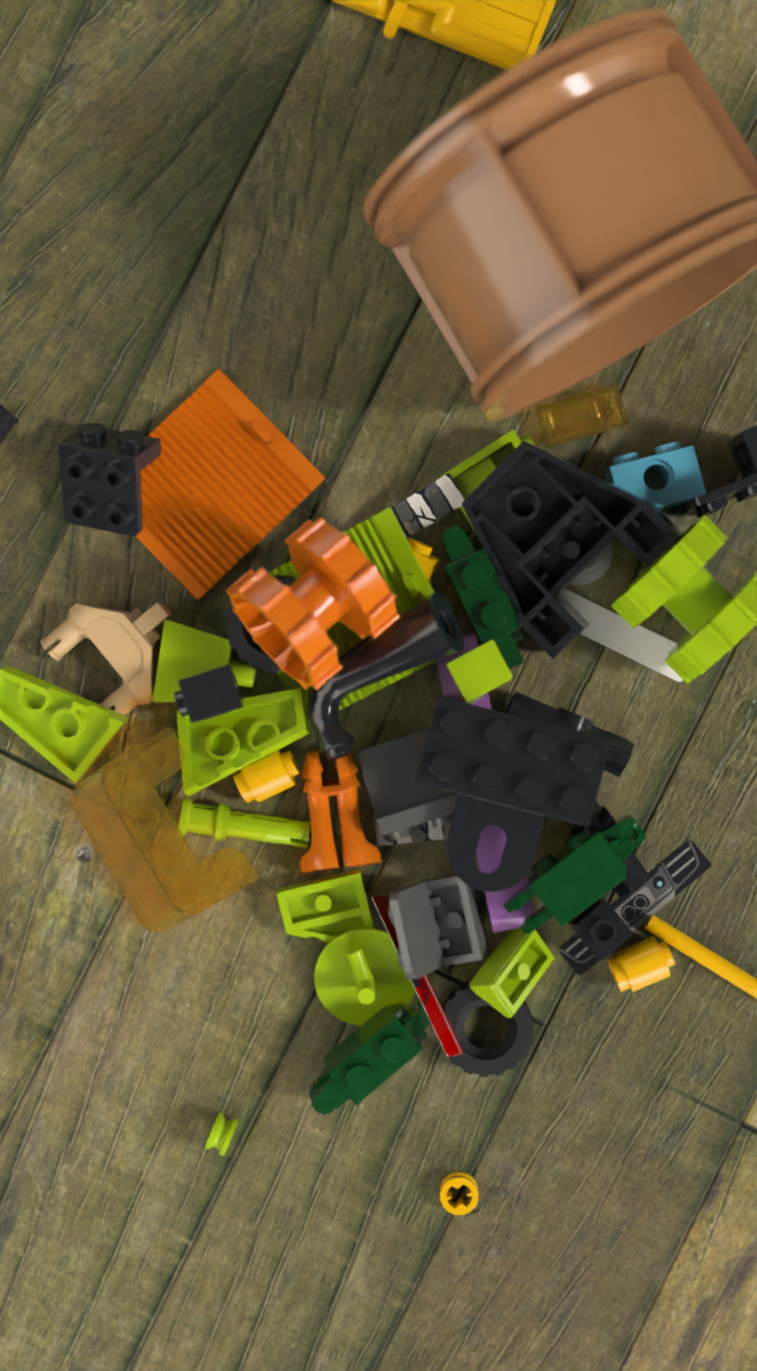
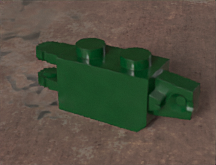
M455 525L453 527L449 526V529H445V532L442 534L441 543H443L442 547L445 548L444 552L450 565L446 566L443 571L473 633L476 635L479 645L481 646L493 639L509 670L523 664L524 660L515 643L524 638L520 630L522 626L506 591H504L488 554H486L484 548L476 552L470 538L466 536L467 532H464V528L461 529L460 526L456 527Z
M630 814L603 829H600L597 825L590 831L587 827H583L565 841L568 847L556 857L549 853L538 860L530 868L533 874L528 877L529 883L512 895L503 906L511 913L519 910L526 902L537 895L544 906L524 919L520 926L526 935L530 934L553 916L563 927L625 880L627 865L624 860L647 837Z
M420 1000L407 1010L403 1005L395 1010L391 1005L382 1008L323 1058L327 1070L317 1078L316 1082L313 1081V1085H310L311 1089L309 1090V1096L315 1112L318 1111V1114L322 1113L323 1116L325 1114L329 1115L330 1112L338 1109L349 1099L355 1105L359 1104L423 1050L421 1042L427 1037L424 1029L431 1022Z

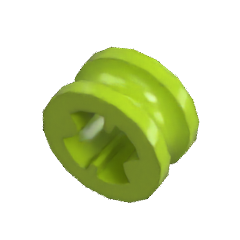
M219 1111L204 1148L210 1150V1148L215 1147L219 1150V1155L225 1156L239 1119L227 1120L224 1117V1113Z

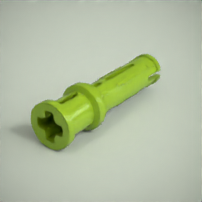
M187 797L183 799L178 835L185 836L187 832L213 836L215 841L226 840V836L307 849L311 821L292 820L230 810L231 806H227V803L220 802L218 806L192 803L191 798Z

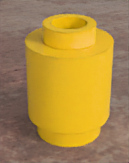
M279 749L233 773V778L246 803L254 800L261 802L295 786L296 780L294 776L300 774V770L292 753L289 750L283 753Z
M654 936L616 951V957L607 960L620 992L628 989L634 992L671 976L669 967L675 965L666 942L657 943Z

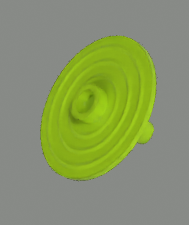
M357 928L338 935L325 946L316 962L314 982L320 1001L332 1015L349 1024L362 1026L378 1011L389 1005L394 1010L401 1005L406 1008L416 991L411 980L407 979L404 969L399 964L397 950L389 933L380 929Z

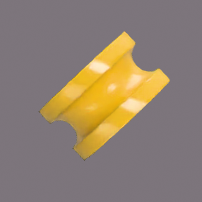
M455 1171L443 1179L440 1185V1201L449 1213L465 1215L476 1207L478 1202V1186L470 1174ZM462 1185H466L468 1187L466 1189L467 1196H470L467 1201L460 1198L456 1203L450 1200L452 1193L448 1189L451 1186L459 1189Z

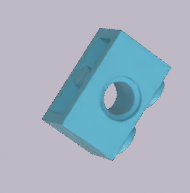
M680 441L656 447V455L640 459L638 452L616 457L613 459L615 465L610 466L605 471L607 481L653 502L660 510L686 504L690 500L706 494L694 445L681 448ZM656 469L662 473L664 487L661 490H652L647 487L643 478L645 470Z

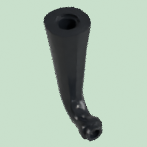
M433 593L399 615L400 618L376 639L371 635L363 639L338 658V662L342 666L341 670L318 690L311 686L307 699V716L312 730L318 739L320 753L326 754L329 761L340 759L353 753L351 745L355 744L354 738L342 728L339 721V707L347 695L408 669L463 650V638L459 623L448 601L442 595Z

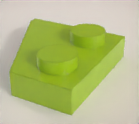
M360 869L276 889L286 934L303 938L316 937L323 942L329 943L332 939L346 931L357 928H374Z

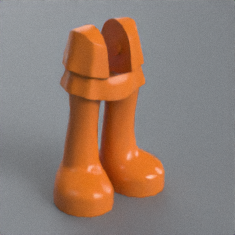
M318 750L305 754L301 778L305 780L303 793L307 794L312 835L311 847L300 860L301 873L339 868L329 806V797L337 796L343 867L382 863L379 848L366 840L362 829L357 787L360 786V783L355 775L358 768L351 754L336 759L335 769L338 772L339 780L322 782L321 774L323 773V768L319 761Z

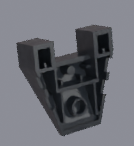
M523 441L462 503L486 554L488 553L504 591L507 592L516 610V616L522 628L552 659L567 648L590 625L560 593L617 537L648 567L683 535L653 502L526 441Z

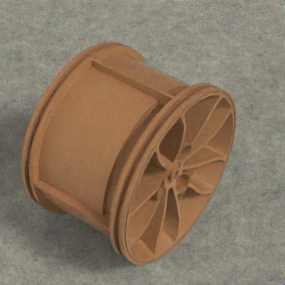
M643 9L604 20L562 39L524 60L464 100L426 130L392 162L369 192L363 206V215L369 226L374 229L373 231L379 243L393 250L471 380L470 394L476 403L482 404L480 409L483 416L488 421H496L528 410L584 382L674 328L757 268V160L688 49L683 35L676 29V24L668 12L661 9Z

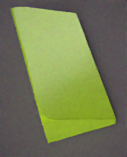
M521 928L511 929L471 980L469 987L506 1018H512L555 957L536 930L526 935Z

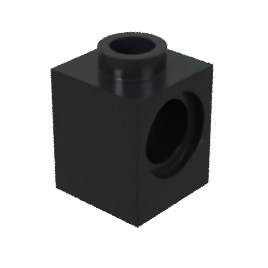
M231 665L178 680L181 690L174 692L181 716L189 715L191 723H197L245 708Z
M602 897L568 922L569 926L600 962L634 935L610 904Z

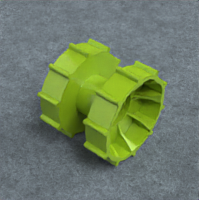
M705 514L690 526L652 565L648 566L637 576L611 605L633 629L645 619H648L663 605L688 631L664 660L686 684L699 675L704 674L707 669L729 652L757 625V571L740 582L729 593L704 567L706 562L725 544L724 541L727 539L726 535Z

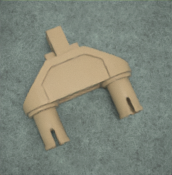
M157 602L144 614L138 607L129 612L75 603L67 613L68 619L40 641L45 650L47 648L52 649L48 654L54 660L60 661L66 653L84 638L90 639L122 677L123 683L99 705L108 709L115 707L113 711L126 716L139 704L143 706L145 704L149 705L153 700L159 660V644L157 642L162 638L157 629L164 624V620H169L173 613L163 602Z

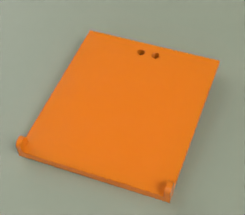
M218 369L148 435V437L160 439L161 455L140 471L143 530L135 537L199 602L217 582L322 484L326 478L246 395Z

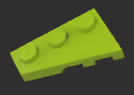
M6 665L0 669V720L74 783L82 779L129 719L125 715L12 666Z
M302 688L242 698L245 708L197 723H191L189 715L182 717L179 710H176L183 792L190 796L310 734L306 696Z

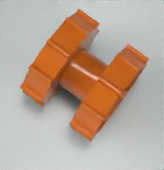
M322 517L314 523L309 519L284 540L289 547V554L291 556L289 561L300 574V577L291 585H283L261 567L256 572L250 569L226 590L233 605L232 611L239 617L253 637V641L258 643L281 671L286 672L290 677L299 682L304 689L313 686L316 690L342 669L336 653L338 649L332 644L326 634V631L336 622L341 621L349 629L356 632L361 639L369 635L376 639L400 618L396 612L394 601L396 596L389 590L384 579L377 571V566L369 561L346 533L342 534L335 527L326 523Z

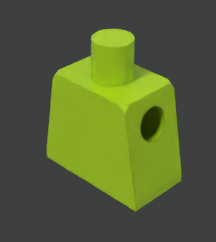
M164 620L152 702L176 703L174 692L181 690L178 680L226 665L233 667L238 686L253 688L256 669L250 667L251 664L246 661L232 659L234 649L229 644L230 640L173 621Z

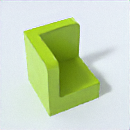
M493 639L446 664L468 704H473L484 698L486 693L511 681L513 678Z

